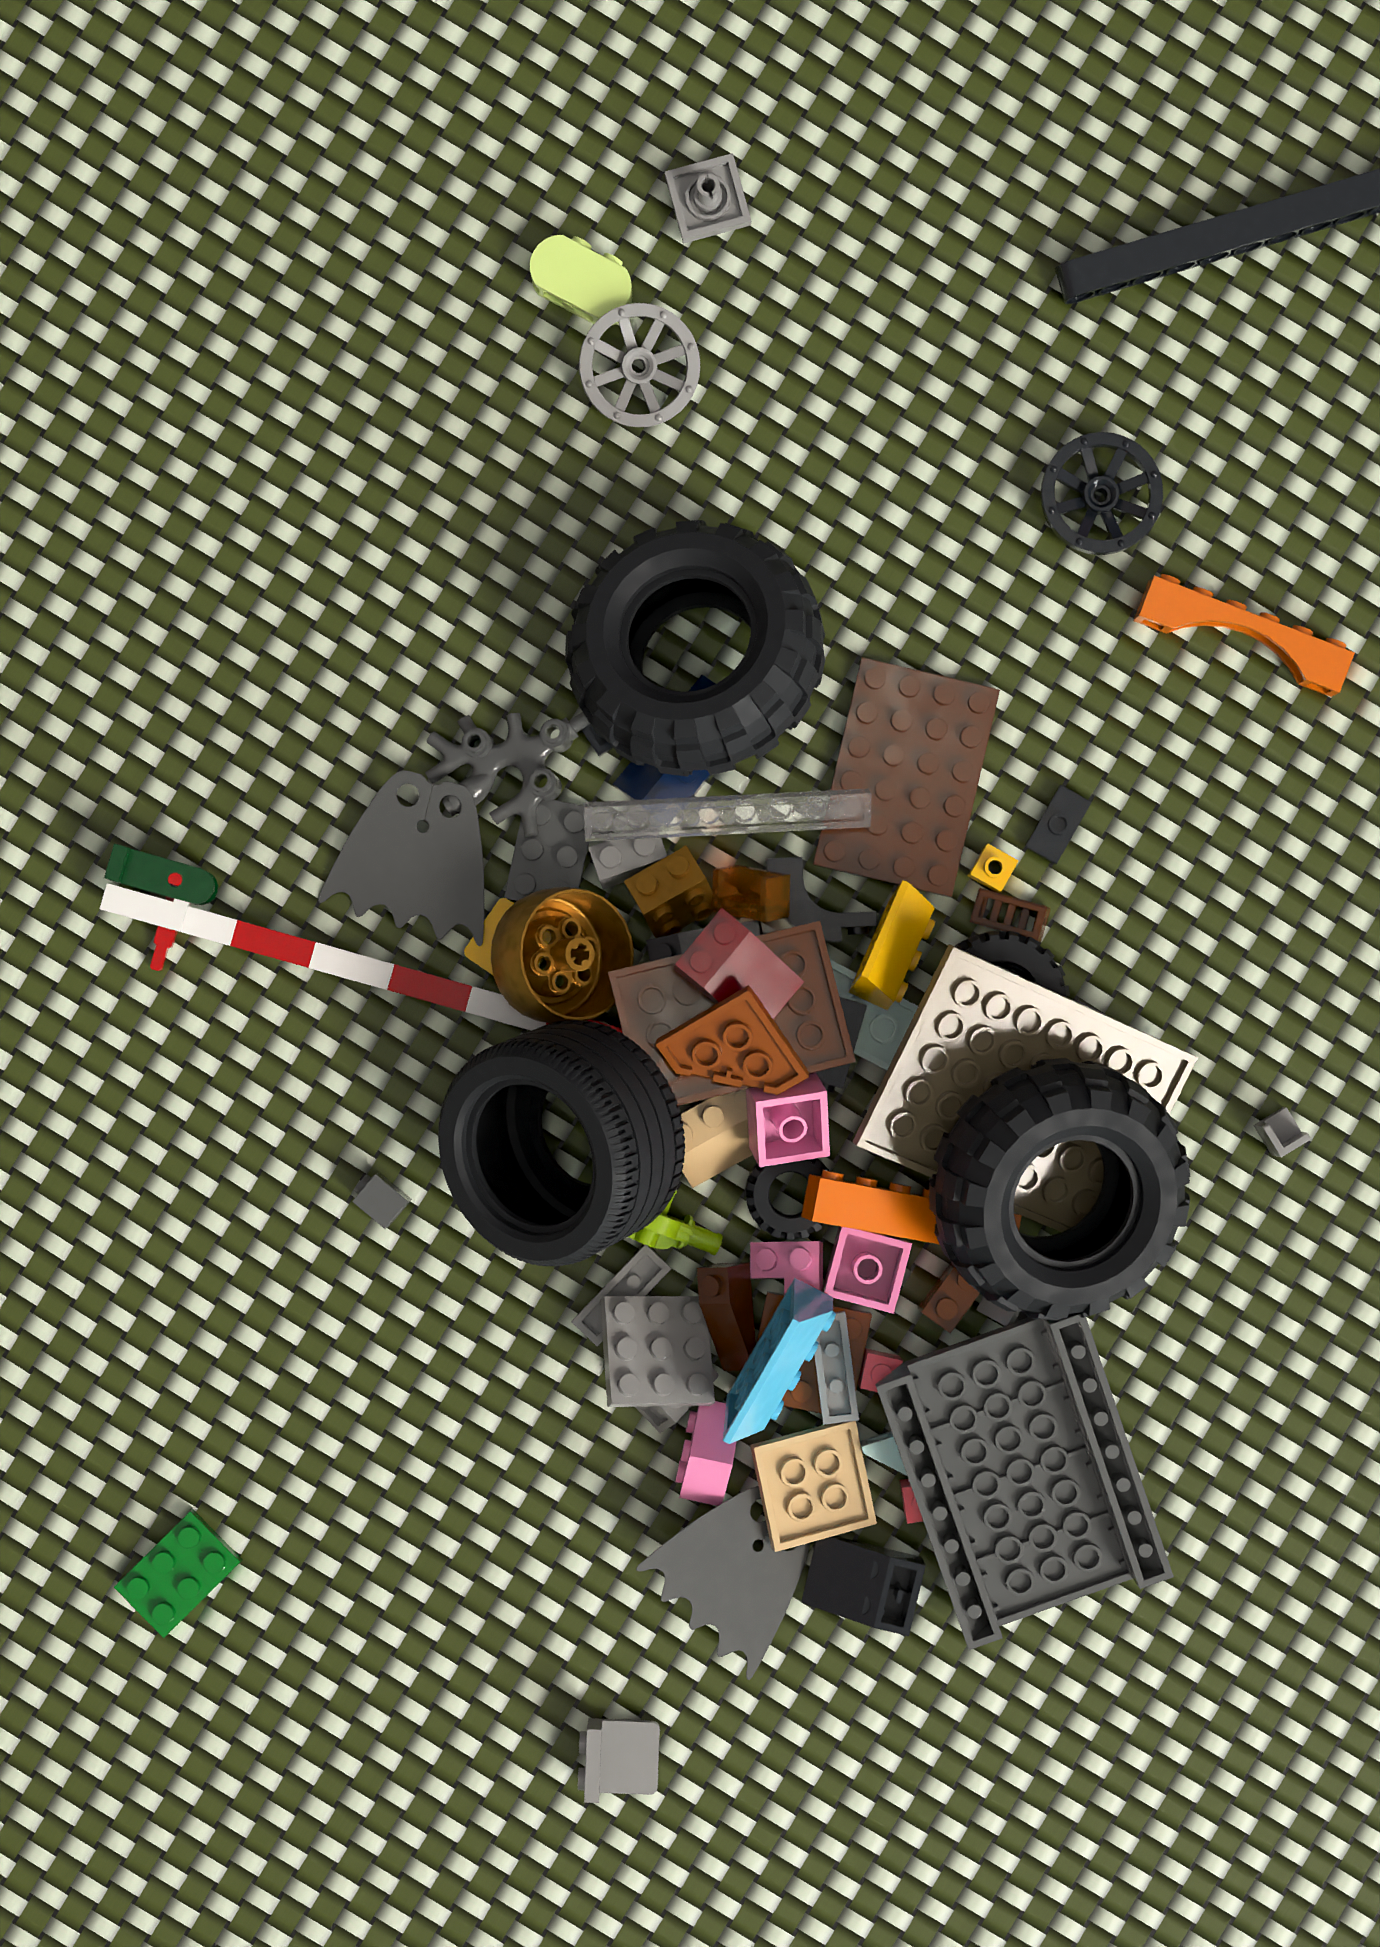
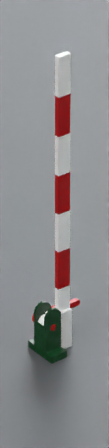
M115 843L113 845L104 876L105 879L166 896V899H161L107 883L100 909L158 925L153 941L156 947L150 964V968L153 970L161 971L163 969L168 949L173 947L177 931L527 1030L532 1031L550 1024L522 1015L509 1005L502 994L193 908L191 904H209L218 894L219 885L213 874L198 867ZM587 1020L591 1022H596L598 1024H603L605 1026L611 1027V1029H615L618 1032L622 1033V1029L619 1027H615L594 1020Z

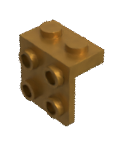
M687 846L682 847L624 881L655 938L680 933L682 928L688 924L709 917L718 906L705 875Z

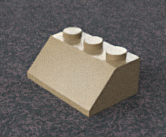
M746 1089L705 1099L680 1113L684 1125L682 1126L684 1129L683 1135L685 1136V1160L682 1172L692 1188L753 1155L749 1148Z

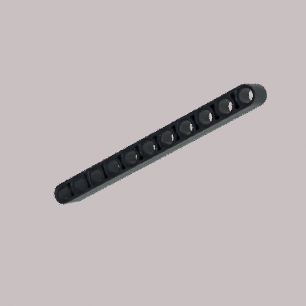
M1380 169L1066 261L1055 268L1065 304L1077 303L1380 213Z

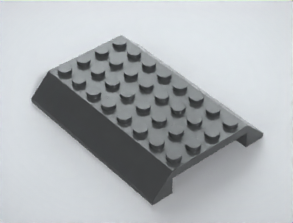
M1070 1313L1067 1319L1061 1318V1320L1026 1318L905 1361L875 1384L969 1650L1002 1639L999 1626L1122 1582L1134 1579L1139 1589L1174 1577L1086 1317L1081 1318L1079 1313Z

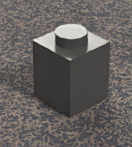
M378 1172L373 1177L368 1174L363 1177L354 1188L358 1195L352 1202L386 1229L412 1199Z

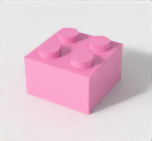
M816 1073L809 1074L807 1079L779 1095L765 1093L763 1089L756 1087L746 1089L749 1148L759 1167L830 1156L827 1090Z
M839 1226L823 1284V1292L836 1299L894 1314L912 1243L909 1240L890 1235Z

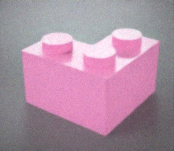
M715 1401L710 1406H698L697 1412L690 1411L686 1432L692 1433L691 1441L684 1440L681 1460L679 1461L675 1482L682 1483L679 1498L716 1506L723 1502L736 1448V1442L728 1444L723 1441L726 1403Z

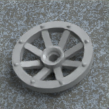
M632 303L609 311L590 328L580 350L579 375L582 387L589 401L606 418L629 427H649L670 420L681 412L691 400L699 380L700 356L692 333L680 318L660 306L647 303ZM629 317H648L654 319L641 347L638 348ZM616 322L620 326L627 350L626 353L599 340L602 334ZM664 325H666L674 332L681 345L653 355L651 351ZM594 350L620 363V367L593 376L592 360ZM683 355L686 357L684 381L657 369L658 364ZM636 359L642 361L644 366L640 373H636L632 369V363ZM624 377L626 380L614 407L603 397L598 386ZM651 379L679 391L672 402L660 409L649 380ZM636 384H639L650 414L638 415L625 412Z

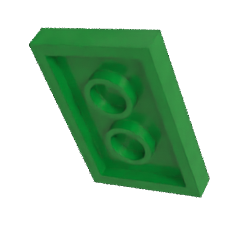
M192 1509L114 1588L165 1638L243 1559Z

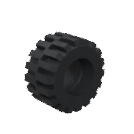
M818 1158L759 1167L756 1163L751 1173H749L745 1188L746 1202L753 1220L756 1221L761 1229L767 1231L772 1236L786 1238V1240H794V1238L799 1237L803 1239L814 1231H819L824 1223L813 1222L801 1217L802 1211L793 1215L777 1211L770 1202L769 1189L774 1179L783 1173H798L808 1181L809 1174L822 1176V1171H829V1169Z

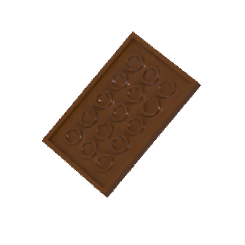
M862 657L813 865L899 885L904 880L909 882L916 890L951 898L1000 690Z
M816 921L756 936L804 981L773 1020L804 1063L809 1074L855 1063L856 1060L821 922ZM683 954L608 972L623 1035L638 1044L655 1061L656 1066L660 1068L661 1073L663 1072L664 1078L668 1080V1084L672 1088L671 1091L678 1102L677 1106L752 1088L747 1085L737 1087L713 1082L712 1078L691 1074V1076L676 1074L655 1045L657 1038L715 1005L712 1000L673 969L675 963Z

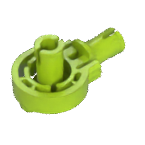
M676 1190L666 1208L653 1222L628 1236L637 1242L664 1250L671 1246L681 1249L689 1245L706 1251L713 1256L719 1251L723 1239L722 1234L695 1225L691 1215H686L683 1221L667 1215L673 1198L677 1193Z

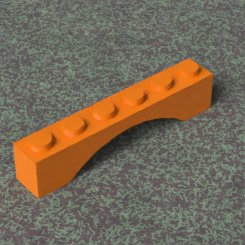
M1160 574V577L1154 575L1148 581L1134 617V622L1166 634L1182 628L1198 626L1223 627L1244 633L1260 641L1273 651L1288 667L1298 685L1330 697L1340 693L1355 652L1346 649L1347 645L1332 638H1326L1324 641L1313 637V631L1302 626L1293 625L1290 628L1279 624L1280 619L1268 613L1253 614L1246 611L1247 606L1240 602L1227 600L1225 603L1214 599V594L1209 590L1200 587H1193V590L1180 585V580L1170 575Z

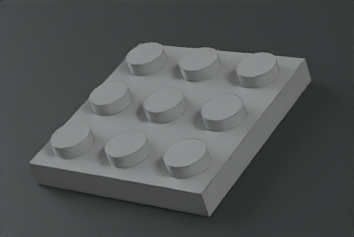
M604 1296L600 1299L607 1407L710 1406L715 1403L710 1335L699 1304V1296Z

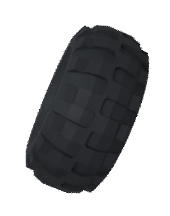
M703 520L676 522V528L657 532L653 527L634 536V544L621 553L614 549L598 565L595 570L597 577L591 585L585 584L584 588H582L571 613L574 624L572 625V631H568L566 635L565 661L570 672V686L583 714L598 736L610 743L619 755L636 765L644 766L646 763L655 766L660 773L689 776V774L692 775L693 770H708L710 775L735 770V763L753 755L756 759L761 758L779 745L778 738L787 728L792 730V728L795 729L811 706L810 696L813 689L820 685L826 660L823 650L825 632L816 598L806 577L798 572L792 558L774 543L758 541L752 531L728 523H720L719 527H709ZM705 607L722 609L736 615L750 627L749 645L743 659L726 678L717 684L697 691L680 692L659 687L643 676V658L649 640L664 622L681 612Z
M1067 1058L1040 1060L1036 1064L1031 1065L1030 1070H1021L1016 1067L995 1077L990 1081L992 1087L979 1097L972 1094L956 1112L960 1116L950 1133H943L934 1155V1160L938 1163L937 1174H932V1179H930L929 1209L936 1218L937 1224H935L934 1233L943 1253L955 1266L958 1274L986 1300L1008 1312L1020 1311L1033 1319L1061 1320V1318L1067 1319L1070 1313H1079L1080 1317L1084 1318L1110 1310L1109 1303L1120 1297L1131 1299L1148 1286L1144 1279L1158 1264L1163 1267L1166 1266L1176 1250V1244L1173 1242L1178 1227H1185L1190 1196L1185 1192V1185L1190 1183L1189 1177L1191 1176L1186 1148L1176 1137V1134H1178L1176 1123L1165 1107L1156 1101L1145 1088L1115 1069L1093 1061L1077 1063ZM1074 1140L1095 1142L1102 1156L1104 1172L1100 1194L1090 1212L1076 1225L1058 1234L1030 1236L1020 1233L1014 1217V1197L1020 1178L1026 1168L1037 1156L1057 1144Z

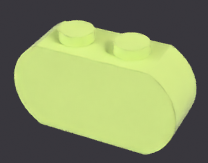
M564 235L546 238L538 244L530 259L532 283L539 296L592 324L609 311L619 306L632 304L630 275L627 269L622 266L623 262L609 253H604L602 256L592 251V246L588 242L576 236H573L572 239Z

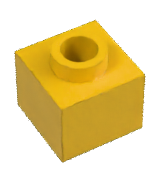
M987 843L984 845L967 876L996 893H1000L1019 860ZM991 861H997L1000 864L1001 870L998 874H992L989 871L988 865Z

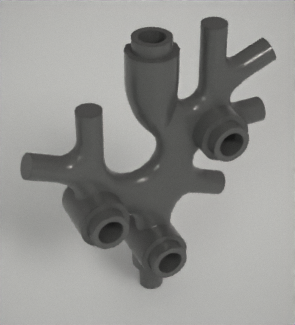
M583 712L570 720L567 717L562 720L550 719L542 725L540 734L528 736L523 732L520 713H511L506 715L508 724L506 740L501 744H495L494 739L484 730L477 728L470 715H467L457 722L464 733L461 745L449 742L435 731L430 734L427 743L443 755V760L425 772L428 779L434 784L464 764L471 765L473 768L472 774L458 784L465 786L470 791L475 806L489 794L496 775L502 768L506 766L518 768L523 776V786L520 792L489 814L497 825L514 814L520 815L522 817L524 836L531 837L539 834L536 820V808L541 800H554L559 796L562 789L560 779L551 770L545 768V759L552 751L564 752L568 750L573 740L579 737L577 732L590 723ZM554 730H559V735L552 739L551 733ZM481 739L480 745L473 748L475 740ZM547 778V784L539 788L540 781ZM448 795L441 799L451 816L460 814L462 805L457 797Z

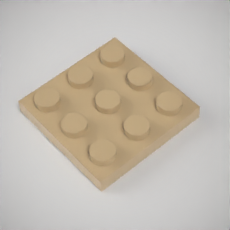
M856 1421L826 1424L750 1445L771 1548L775 1552L877 1524Z

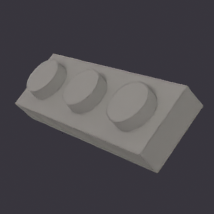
M643 1245L571 1322L598 1346L603 1341L600 1299L604 1296H646L671 1270V1267L650 1246Z
M840 1311L836 1312L835 1319L827 1332L822 1330L816 1339L819 1344L814 1357L823 1425L859 1420L846 1312Z

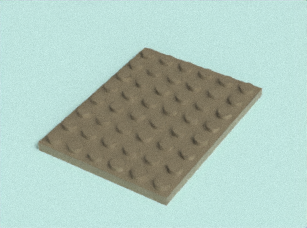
M949 944L852 1142L860 1148L932 1177V1174H937L938 1163L934 1160V1155L943 1133H950L960 1116L956 1112L972 1094L979 1097L992 1087L990 1082L992 1079L1013 1068L1018 1067L1021 1070H1030L1031 1065L1036 1064L1037 1061L1067 1058L1077 1063L1093 1061L1111 1067L1138 1083L1156 1101L1162 1104L1170 1114L1198 1057ZM1086 1140L1067 1141L1057 1144L1037 1156L1020 1178L1014 1197V1212L1060 1232H1064L1080 1222L1094 1206L1102 1188L1104 1167L1102 1156L1096 1143Z

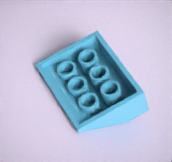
M794 1278L727 1394L723 1431L724 1442L731 1444L765 1429L770 1419L775 1421L784 1406V1401L781 1399L787 1389L790 1391L794 1390L801 1376L799 1369L804 1360L809 1362L813 1358L819 1344L816 1339L822 1330L825 1332L829 1330L835 1319L836 1312L833 1311L832 1296Z

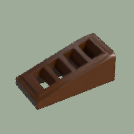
M979 888L970 922L999 931L1018 932L1022 936L1032 937L1041 942L1050 914V908ZM990 898L995 900L990 919L987 920L983 917ZM1004 902L1009 905L1002 924L997 921ZM1021 907L1023 910L1018 927H1012L1016 909ZM1031 911H1035L1037 914L1032 932L1026 930Z

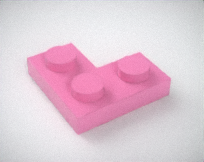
M750 1242L751 1279H784V1295L794 1278L823 1292V1242Z

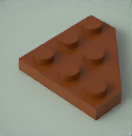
M750 985L656 1039L655 1045L674 1072L680 1075H700L712 1078L713 1082L737 1087L747 1085L761 1088L763 1092L779 1095L809 1077L808 1069Z

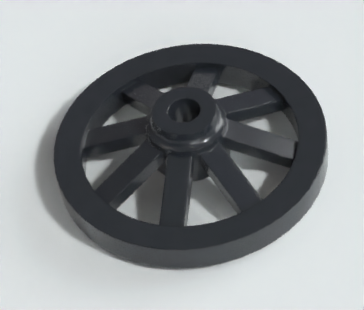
M1089 433L1068 442L1050 461L1041 483V506L1051 530L1068 546L1088 554H1114L1138 543L1154 526L1163 502L1162 478L1153 458L1135 441L1115 433ZM1104 447L1116 450L1104 476H1099L1092 448ZM1079 452L1081 453L1088 484L1062 468L1072 456ZM1127 455L1137 463L1143 473L1116 484L1113 480ZM1056 479L1082 494L1081 497L1056 504ZM1145 484L1148 485L1149 498L1147 508L1119 499L1121 494ZM1094 493H1102L1105 500L1098 502L1094 498ZM1085 508L1087 510L1076 533L1065 523L1061 514ZM1114 509L1142 520L1136 528L1123 536L1111 510ZM1097 515L1101 516L1111 540L1087 538Z

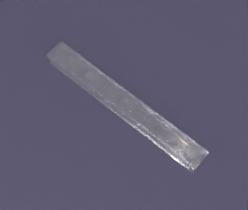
M868 788L583 803L585 842L871 827L872 793Z

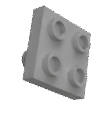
M733 153L665 171V179L683 244L751 226V218Z

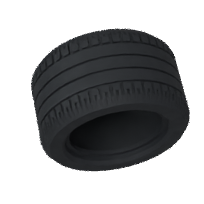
M565 1020L547 1024L484 1049L470 1059L456 1074L444 1097L439 1117L438 1145L442 1169L448 1188L460 1211L472 1227L495 1248H498L501 1252L514 1259L516 1258L519 1261L538 1266H563L585 1260L653 1222L672 1199L680 1182L685 1160V1136L683 1135L684 1129L682 1127L684 1125L681 1120L682 1116L679 1113L680 1109L677 1106L678 1102L671 1091L672 1088L669 1086L668 1080L664 1078L665 1075L663 1072L661 1073L655 1061L651 1059L649 1054H646L644 1049H641L638 1044L630 1040L629 1037L624 1036L623 1033L603 1024L583 1020ZM548 1092L558 1097L570 1108L584 1129L592 1154L593 1176L591 1184L577 1180L562 1169L546 1144L542 1128V1110Z

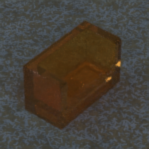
M742 865L716 868L713 870L712 911L719 912L723 908L730 915L762 922L788 918L790 913V874Z

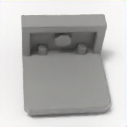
M588 1718L587 1731H580L579 1754H586L585 1768H579L578 1790H585V1803H599L600 1793L652 1795L657 1791L660 1726L656 1721Z

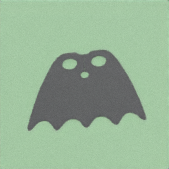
M403 770L394 774L381 787L353 828L319 895V903H323L338 892H345L351 898L356 917L363 916L370 908L381 904L390 909L397 928H402L412 917L422 915L430 920L438 939H442L455 925L462 924L469 928L476 944L481 946L484 933V865L478 814L470 791L465 786L452 782H443L440 785L431 784L426 781L422 774ZM404 784H411L418 789L419 799L413 806H403L397 799V791ZM453 795L461 802L460 814L454 818H447L440 812L439 803L445 796ZM421 820H425L429 824V829L425 833H421L417 829V824Z
M759 1486L737 1494L702 1515L655 1550L636 1568V1571L639 1572L649 1569H658L663 1572L665 1582L661 1601L666 1602L681 1597L690 1601L692 1614L689 1628L691 1630L710 1624L718 1629V1657H723L738 1650L744 1652L747 1657V1680L753 1677L778 1630L796 1589L810 1547V1543L796 1546L790 1551L781 1550L775 1552L772 1550L766 1520L756 1522L750 1514L752 1504L756 1500L761 1499ZM756 1539H761L764 1543V1547L760 1552L753 1550V1542Z

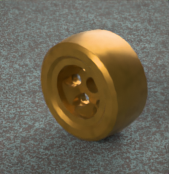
M571 887L540 890L516 901L499 921L491 946L493 976L501 994L509 1005L522 1015L545 1023L565 1020L587 1021L608 1011L615 1004L608 972L633 966L634 959L632 937L624 918L617 908L604 897L594 892ZM565 928L571 932V936L567 935ZM545 930L551 934V940L548 944L543 940ZM541 956L546 960L544 970L538 967V959ZM558 975L562 976L564 984L559 988L555 984V979Z

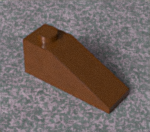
M750 1262L717 1263L698 1267L699 1304L723 1371H741L756 1346Z

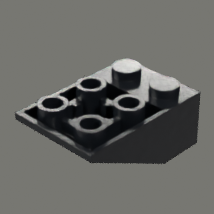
M832 1536L815 1541L801 1603L872 1628L909 1636L926 1565L920 1556L842 1537Z

